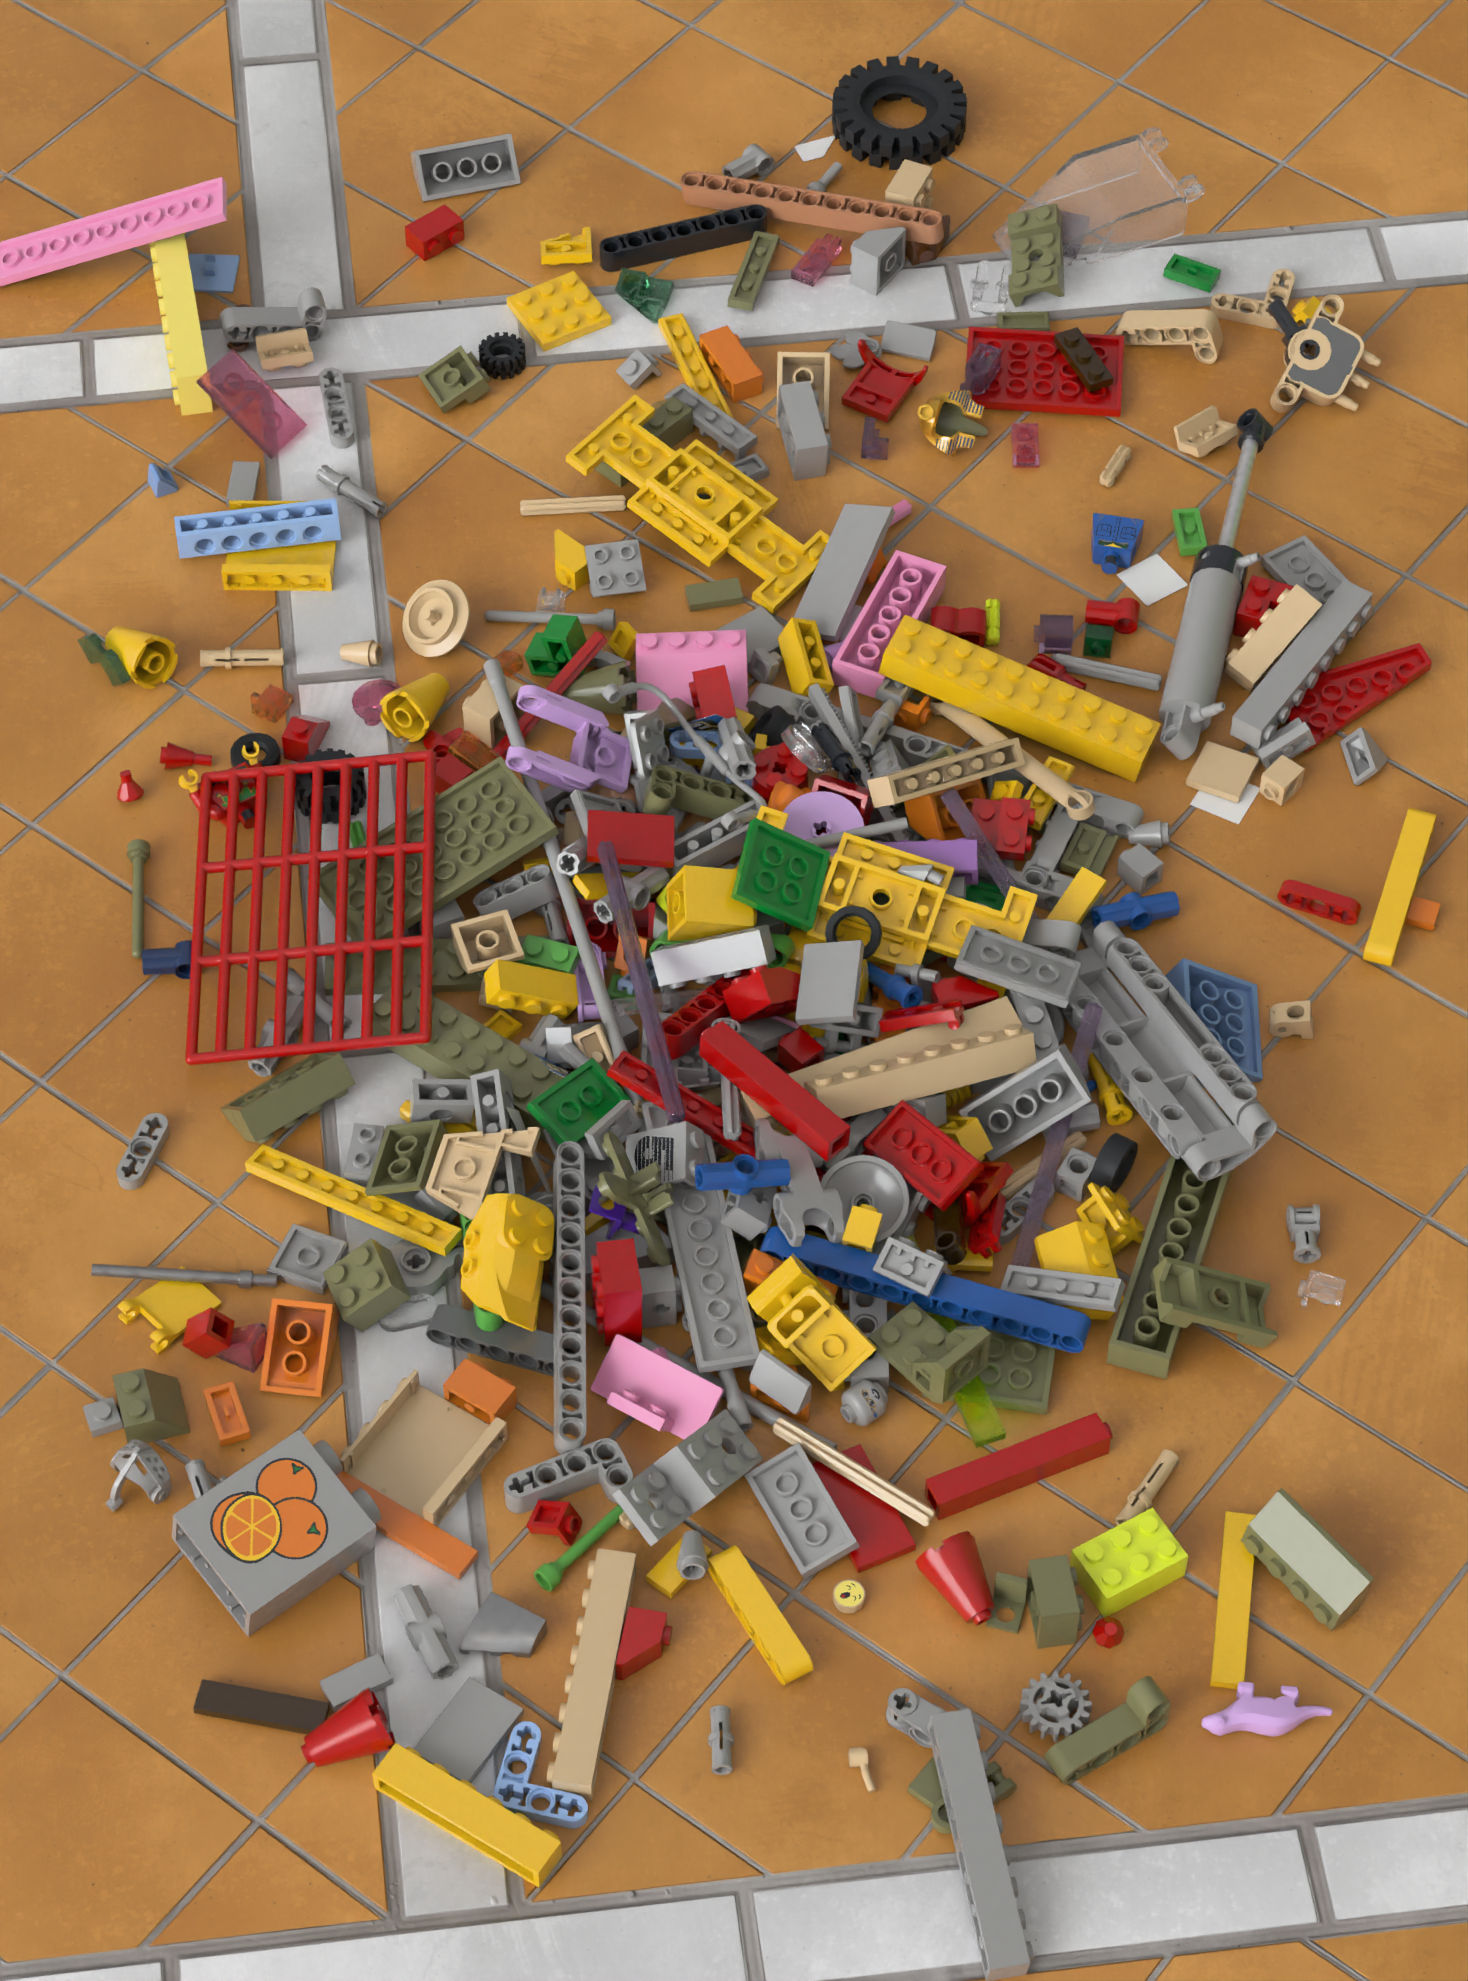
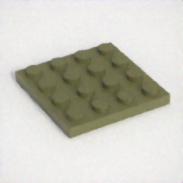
M935 1314L934 1318L948 1333L958 1326H975ZM986 1329L991 1333L988 1367L950 1397L948 1401L1046 1415L1056 1348Z

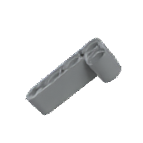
M311 287L300 293L297 307H229L220 313L219 318L224 337L229 342H255V337L258 335L298 328H306L308 342L318 340L323 334L327 309L322 292L317 288Z
M1030 919L1023 943L1066 958H1074L1082 928L1071 921Z
M603 1438L508 1476L504 1482L505 1504L509 1511L521 1514L533 1510L538 1500L555 1501L598 1483L609 1501L618 1504L612 1494L633 1479V1472L618 1443L612 1439ZM603 1457H610L611 1459H609V1460H602L601 1458H603ZM577 1468H578V1469H582L581 1471H578V1472L572 1471L573 1469H577ZM545 1480L553 1481L552 1483H543ZM615 1482H623L624 1484H622V1485H615L614 1483H615Z

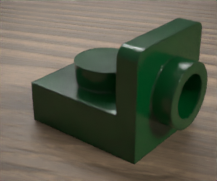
M1087 624L1083 656L1110 658L1114 627Z

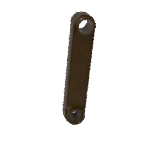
M962 1193L945 1212L933 1204L934 1245L936 1252L944 1257L943 1260L948 1262V1265L960 1263L967 1254Z

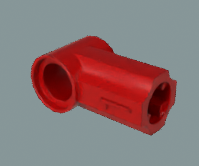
M1122 598L1117 603L1087 600L1085 623L1114 626V629L1122 634L1134 633L1138 628L1140 603L1133 598Z

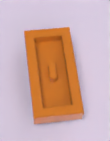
M233 1381L203 1389L204 1399L220 1446L223 1447L251 1438L250 1429Z

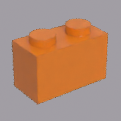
M466 1358L443 1384L445 1400L488 1425L496 1417L504 1421L517 1405L516 1387L510 1380L504 1377L499 1378L490 1373L484 1365L477 1362L473 1363Z

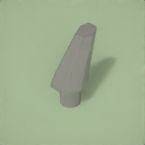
M933 864L901 866L897 871L898 874L923 882L927 879L937 886L941 884L944 875L933 870Z

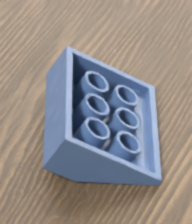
M1183 958L1165 975L1166 978L1251 1082H1260L1263 1080L1257 985Z

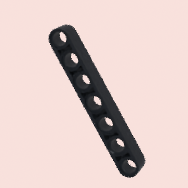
M752 204L603 239L599 245L600 267L607 272H616L750 241L755 231L767 233V209L762 205Z

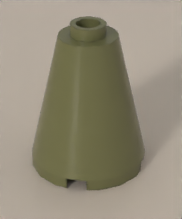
M621 661L579 675L561 696L606 714L624 716L628 711H636V709L631 708L632 702H637V692L622 696L613 704L609 703L602 695L604 688L611 683L617 686L630 682L636 683L634 670L629 671L627 667L632 664L630 661Z

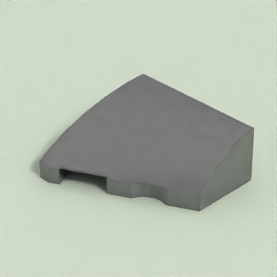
M490 1592L471 1622L459 1646V1652L469 1654V1650L490 1651V1656L512 1654L516 1657L530 1658L547 1633L546 1619Z

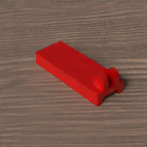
M962 999L889 1010L878 1022L881 1032L947 1022L951 1030H957L964 1022V1006Z
M1000 1190L991 1201L989 1208L981 1214L970 1228L967 1247L974 1255L980 1253L985 1259L992 1256L990 1248L994 1253L1002 1250L999 1240L1006 1198Z

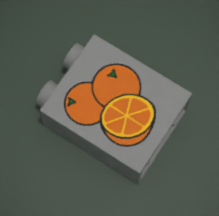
M300 1429L173 1515L172 1539L248 1637L371 1552L374 1547L377 1529L375 1524L381 1520V1514L377 1505L365 1490L358 1488L350 1494L336 1476L343 1471V1467L331 1446L322 1439L312 1445Z

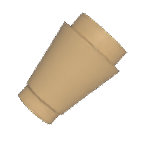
M375 640L342 644L340 657L341 660L374 667L382 662L383 648L381 643H376Z

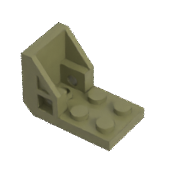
M914 1301L868 1336V1339L877 1347L876 1351L933 1403L943 1404L988 1367L990 1332L983 1326H958L948 1333Z

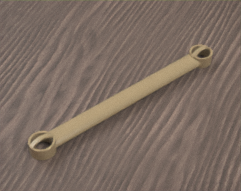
M926 695L931 698L930 709L933 710V714L944 715L983 746L1009 739L979 716L944 701L938 704L933 703L937 698ZM1021 748L1025 765L1014 768L1066 807L1068 816L1071 819L1085 820L1094 814L1095 804L1090 792L1075 789ZM1080 803L1083 808L1075 809L1072 806Z

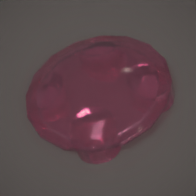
M378 679L368 681L359 686L352 697L353 710L359 717L364 718L365 724L375 726L382 722L380 717L382 705H380V701L386 694L401 686L390 680Z

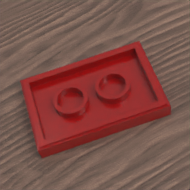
M588 810L586 862L673 868L674 816Z

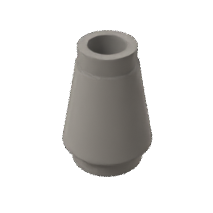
M1157 820L1138 825L1134 831L1128 827L1129 844L1137 845L1141 843L1144 846L1163 848V845H1170L1169 823Z
M694 1530L683 1534L676 1564L680 1575L688 1580L702 1578L709 1567L702 1535Z

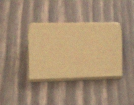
M603 1024L595 1025L573 1035L572 1037L577 1048L589 1059L593 1058L607 1073L615 1060Z

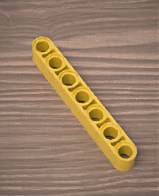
M1410 807L1408 809L1363 955V960L1388 967H1391L1393 964L1407 913L1434 830L1437 814Z

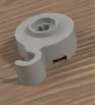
M402 1239L390 1249L411 1298L409 1300L421 1301L433 1297L435 1291L440 1289L442 1285L444 1287L447 1281L455 1277L457 1268L463 1264L464 1247L455 1248L444 1257Z

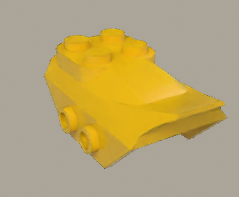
M516 1193L487 1195L467 1229L463 1241L464 1257L461 1266V1289L477 1307L497 1314L505 1321L532 1332L537 1327L544 1261L551 1257L553 1251L555 1220L551 1210L539 1202Z

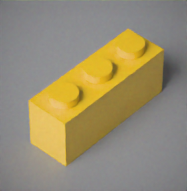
M792 617L777 637L791 690L793 693L809 698V686L818 683L820 688H825V692L828 694L833 688L834 683L817 623L814 620Z
M497 959L484 973L487 1004L496 1005L503 1009L521 1010L529 1014H552L559 1019H565L579 1005L575 974Z

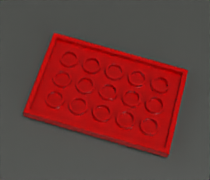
M969 326L964 390H970L972 392V400L984 406V409L1120 417L1124 336L1082 333L1114 377L1113 385L1089 393L1054 343V334L1060 332Z

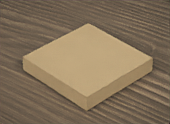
M1207 741L1186 779V786L1239 803L1259 765V758Z

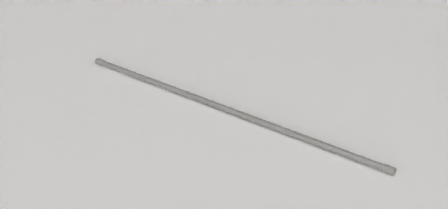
M490 659L484 663L483 667L489 685L493 690L510 744L514 747L527 748L505 684L506 680L500 662L497 659ZM520 773L525 788L549 817L538 780ZM555 835L543 844L614 1060H616L623 1050L628 1051L568 874H560L555 866L558 860L557 855L561 853ZM623 1086L626 1095L632 1100L633 1107L638 1100H643L642 1096ZM639 1118L642 1126L638 1129V1132L646 1131L644 1120ZM733 1368L717 1371L727 1399L729 1414L737 1421L738 1426L743 1432L750 1430L753 1427V1423L746 1402L742 1398Z

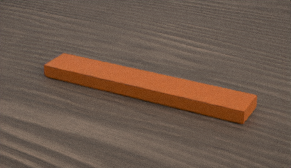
M342 1471L336 1475L350 1494L358 1488H362L373 1499L381 1514V1520L375 1524L378 1532L460 1580L478 1558V1551L348 1473Z

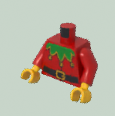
M253 742L256 753L252 755L246 752L245 745H243L242 756L249 760L250 765L247 766L246 762H243L228 770L262 767V763L257 760L260 750L259 745ZM189 769L188 775L192 782H187L181 774L179 785L184 789H189L191 792L189 796L199 812L201 782L197 783V787L195 784L198 780L197 772ZM257 778L240 780L238 823L241 822L246 829L254 827ZM229 781L212 783L210 819L220 821L225 827L227 823Z

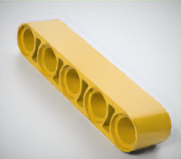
M733 1545L708 1558L709 1567L707 1570L712 1580L782 1685H786L813 1671V1664L806 1649L739 1548Z

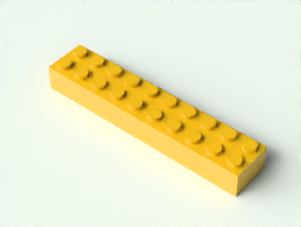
M904 615L884 651L879 669V674L1134 783L1151 751L1161 725L1157 721L907 615Z

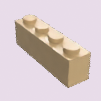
M1298 584L1291 591L1286 588L1277 599L1279 605L1274 611L1269 608L1259 620L1262 623L1257 630L1252 628L1242 641L1245 644L1240 650L1234 648L1225 659L1228 664L1224 672L1248 692L1263 678L1322 606L1318 600Z

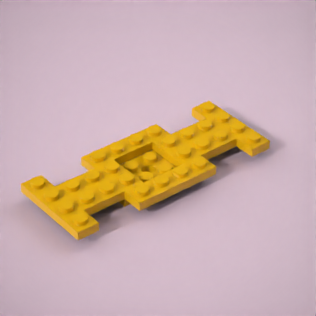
M636 394L566 455V462L585 476L604 461L638 486L640 490L628 500L627 507L709 568L727 552L765 581L752 593L751 599L760 606L762 605L771 614L780 608L812 577L830 538L829 535L819 530L804 545L765 517L777 506L779 500L777 497L699 440L695 439L684 450L679 448L677 451H674L642 426L654 416L655 408ZM708 494L711 498L704 500L697 495Z
M761 805L756 818L784 831L789 814ZM844 832L837 852L834 854V857H829L814 925L807 932L806 939L817 943H827L825 930L832 914L842 907L854 905L864 907L874 913L883 930L880 946L867 959L894 968L897 963L908 966L922 964L926 950L957 959L971 925L1023 942L1038 895L1010 886L1002 911L946 894L954 873V867ZM933 864V870L944 875L941 884L937 886L927 879L923 882L898 874L897 871L901 866ZM877 893H884L889 897V902L884 905L876 904L873 896ZM847 917L837 927L838 942L862 940L865 947L870 941V927L861 917ZM978 978V984L997 991L999 998L1004 997L1005 987Z

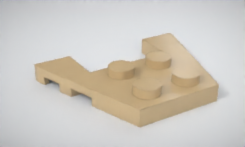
M528 1127V1130L522 1131L502 1129L498 1133L483 1134V1131L444 1134L425 1188L427 1194L473 1221L488 1195L502 1151L533 1157L541 1134L538 1127Z

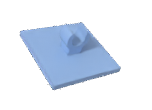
M189 253L194 292L233 293L240 255Z

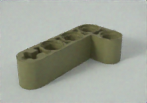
M657 765L654 767L646 786L642 810L644 814L667 815L670 807L715 820L753 800V798L738 786L670 766Z
M1146 1676L1131 1686L1125 1703L1053 1745L1046 1752L1044 1759L1064 1785L1072 1784L1160 1731L1168 1721L1171 1702L1152 1677Z

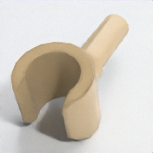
M863 1747L849 1748V1767H860L868 1793L876 1791L869 1772L867 1750Z

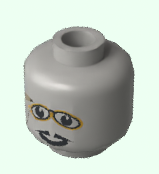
M862 1380L843 1392L840 1411L847 1422H854L856 1425L864 1427L885 1414L888 1397L879 1383Z

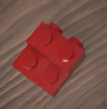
M1002 797V801L973 798L968 839L977 840V853L979 857L1024 862L1025 852H1031L1032 835H1027L1028 825L1034 826L1036 809L1030 808L1031 800Z

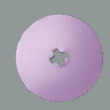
M817 791L804 794L794 799L783 811L789 814L784 831L803 840L864 827L863 818L856 806L845 797L832 792ZM826 828V833H821L820 836L816 835V829ZM839 844L822 849L831 852L830 856L834 857Z

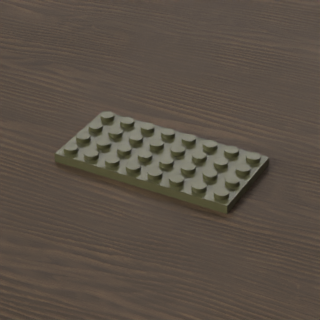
M501 756L435 797L434 912L559 834L554 823L514 772L507 767ZM424 804L407 814L406 843L423 841ZM395 822L378 832V846L395 844ZM366 840L354 848L366 847ZM423 853L406 855L404 930L422 920ZM394 856L378 857L375 940L393 938ZM366 859L349 860L347 935L352 942L364 941ZM337 861L330 862L320 868L319 896L335 919Z

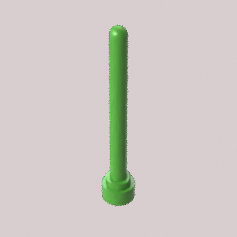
M618 1504L555 1562L543 1563L534 1571V1578L543 1589L551 1592L561 1583L563 1571L620 1520L619 1515L623 1512L620 1505Z

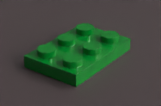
M591 1058L529 1102L526 1109L560 1145L565 1141L580 1143L586 1138L584 1134L621 1100L631 1099L612 1078L607 1076L603 1068Z

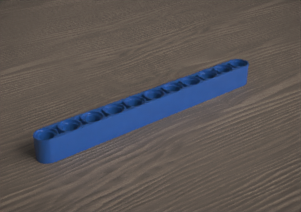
M778 1226L768 1228L760 1248L761 1252L785 1261L790 1255L794 1254L815 1276L839 1287L905 1306L914 1301L926 1312L975 1326H983L989 1330L1066 1352H1081L1091 1327L1090 1318L1079 1311L945 1273L941 1274L930 1298L874 1272L872 1269L879 1257L878 1254L839 1243H832L829 1240L805 1234V1237L802 1239V1246L792 1247Z

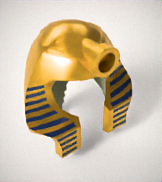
M970 390L938 394L931 397L918 409L921 431L935 447L949 456H954L957 449L960 448L972 449L976 436H984L988 433L986 427L964 416L981 419L984 406L972 400V392Z

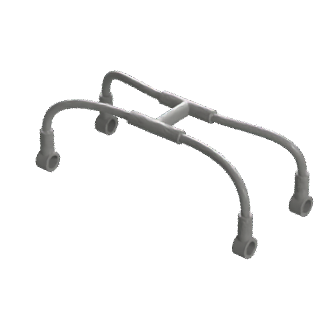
M635 682L619 686L611 683L604 688L602 695L611 704L616 703L622 696L636 693L637 690H647L654 693L666 704L688 735L693 739V744L706 757L700 774L681 758L673 756L670 750L669 758L689 767L690 773L707 778L711 777L715 766L723 776H727L739 788L751 796L760 807L761 805L767 807V803L762 796L745 782L733 777L728 763L722 759L701 735H698L672 700L659 688L648 683ZM760 807L756 810L750 809L737 814L730 811L722 817L721 824L729 832H732L741 824L756 818ZM740 860L734 865L728 864L719 868L734 869L739 865Z

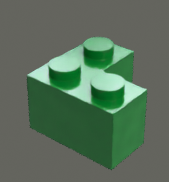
M553 614L544 632H536L524 654L532 675L556 677L587 641L578 616ZM586 668L580 673V675L584 674Z

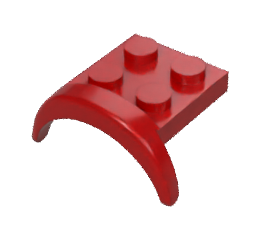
M860 339L858 341V350L865 366L843 394L842 405L888 423L913 387L918 385L925 377L928 366L925 365L918 372L897 370L876 357L867 346L865 340Z
M981 1162L985 1168L962 1192L964 1228L970 1227L976 1222L981 1214L989 1208L991 1201L999 1190L1006 1185V1181L1014 1171L1008 1162ZM930 1204L923 1214L934 1222L933 1205Z

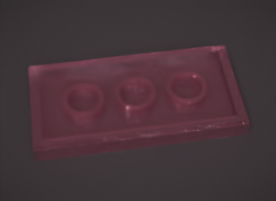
M234 349L230 350L196 382L270 459L307 426Z

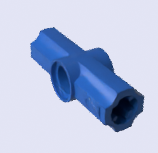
M1170 891L1144 897L1138 892H1131L1124 895L1119 902L1093 907L1091 911L1092 924L1096 928L1104 921H1113L1118 928L1129 925L1132 930H1141L1147 927L1153 920L1177 916L1180 911L1179 898L1175 892Z
M747 1154L737 1155L733 1162L697 1164L694 1171L697 1190L728 1189L737 1195L749 1194L752 1188L789 1185L791 1179L788 1159L756 1160L753 1156Z

